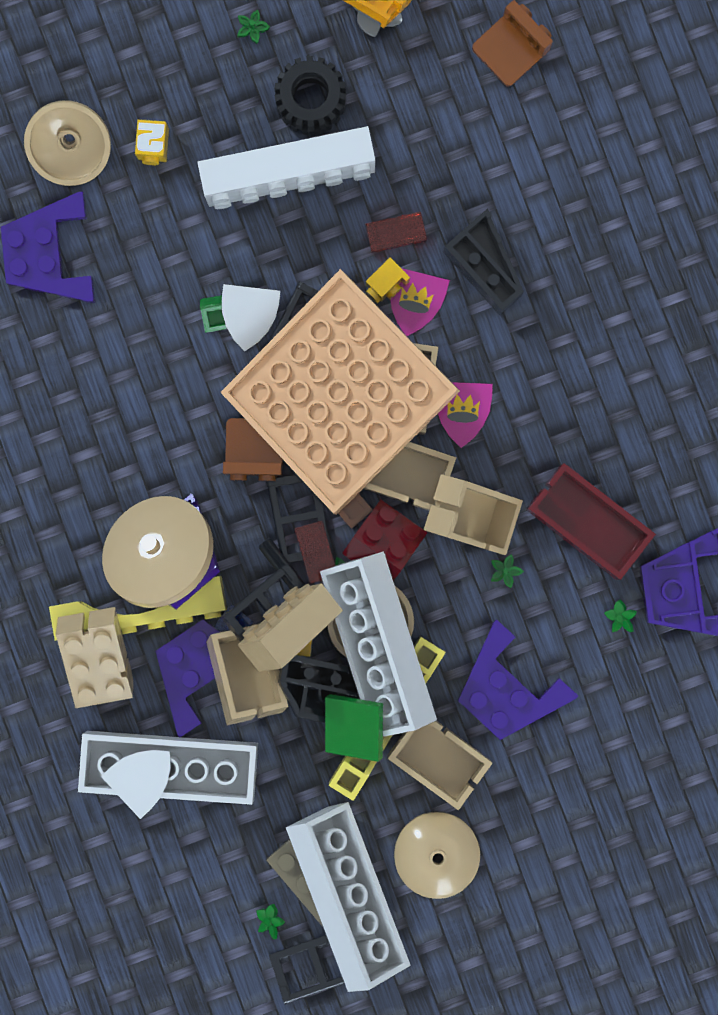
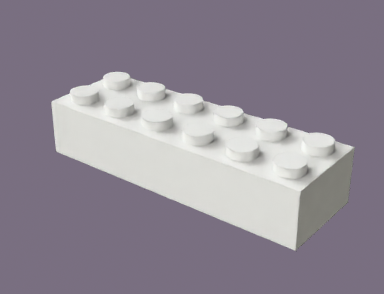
M367 126L198 161L204 196L209 207L214 206L215 209H224L230 207L231 202L242 200L245 204L258 201L260 196L270 195L271 198L285 196L289 190L298 189V192H306L315 189L314 185L326 183V186H335L343 183L342 179L352 177L355 181L371 177V173H375V156Z
M384 551L320 571L324 587L343 610L335 618L359 697L361 700L383 703V737L414 731L436 721L434 708Z
M86 731L82 734L78 792L117 795L101 776L111 766L126 756L136 752L161 750L170 751V773L161 798L251 805L254 802L258 743Z
M349 802L328 806L286 827L348 992L370 990L411 966Z

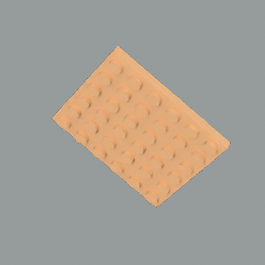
M341 269L221 391L222 395L331 512L336 515L460 392Z

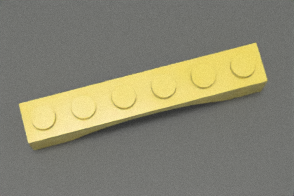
M222 576L211 579L178 609L167 605L140 614H117L122 634L137 632L136 626L146 624L148 625V630L165 627V621L176 619L177 625L194 622L193 616L204 614L205 620L222 617L221 611L227 610ZM82 601L50 606L49 610L55 641L57 640L56 628L58 617L84 613V632L88 631L89 611L99 609L93 608Z
M419 636L414 644V649L425 683H427L446 652ZM392 735L383 737V750ZM345 756L330 779L329 786L354 801L373 770L376 761Z

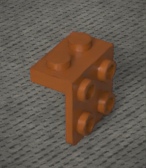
M513 0L505 7L503 17L474 42L472 50L505 86L510 87L550 51L553 40L549 30L542 24L538 26L532 19L530 10L524 4L519 5Z
M244 418L228 419L226 422L225 462H223V474L230 475V480L247 481V476H258V481H276V476H282L283 459Z

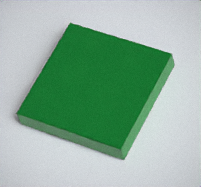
M332 694L325 697V752L379 762L383 758V703Z

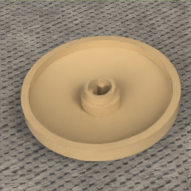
M159 496L143 500L125 511L114 523L107 535L102 554L105 577L111 588L118 595L136 606L157 608L175 603L192 592L205 576L213 555L212 532L205 517L193 505L183 499Z

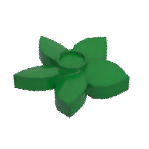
M258 10L252 12L250 19L246 16L238 15L239 23L243 27L239 30L237 38L246 37L250 34L251 40L258 44L260 33L268 31L270 26L266 22L260 21Z
M512 554L505 558L504 564L499 560H491L492 566L497 570L493 574L491 582H499L503 579L505 585L511 589L513 585L512 576H519L524 571L519 567L513 566Z
M621 600L616 602L614 609L604 612L609 620L614 621L612 632L620 630L622 626L628 632L634 631L630 619L635 617L637 611L626 610V605Z
M271 904L267 909L256 910L259 920L262 921L258 932L269 930L273 940L277 939V927L282 926L285 921L277 916L278 910L275 904Z

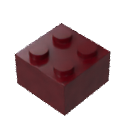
M380 499L342 554L353 561L384 551L394 581L428 532Z

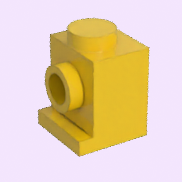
M389 258L366 280V287L368 288L366 293L377 304L386 297L390 300L401 290L402 287L399 284L402 282L406 286L410 282V277Z

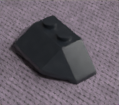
M296 655L280 669L278 683L295 717L325 723V697L329 694L360 699L351 669L348 666Z

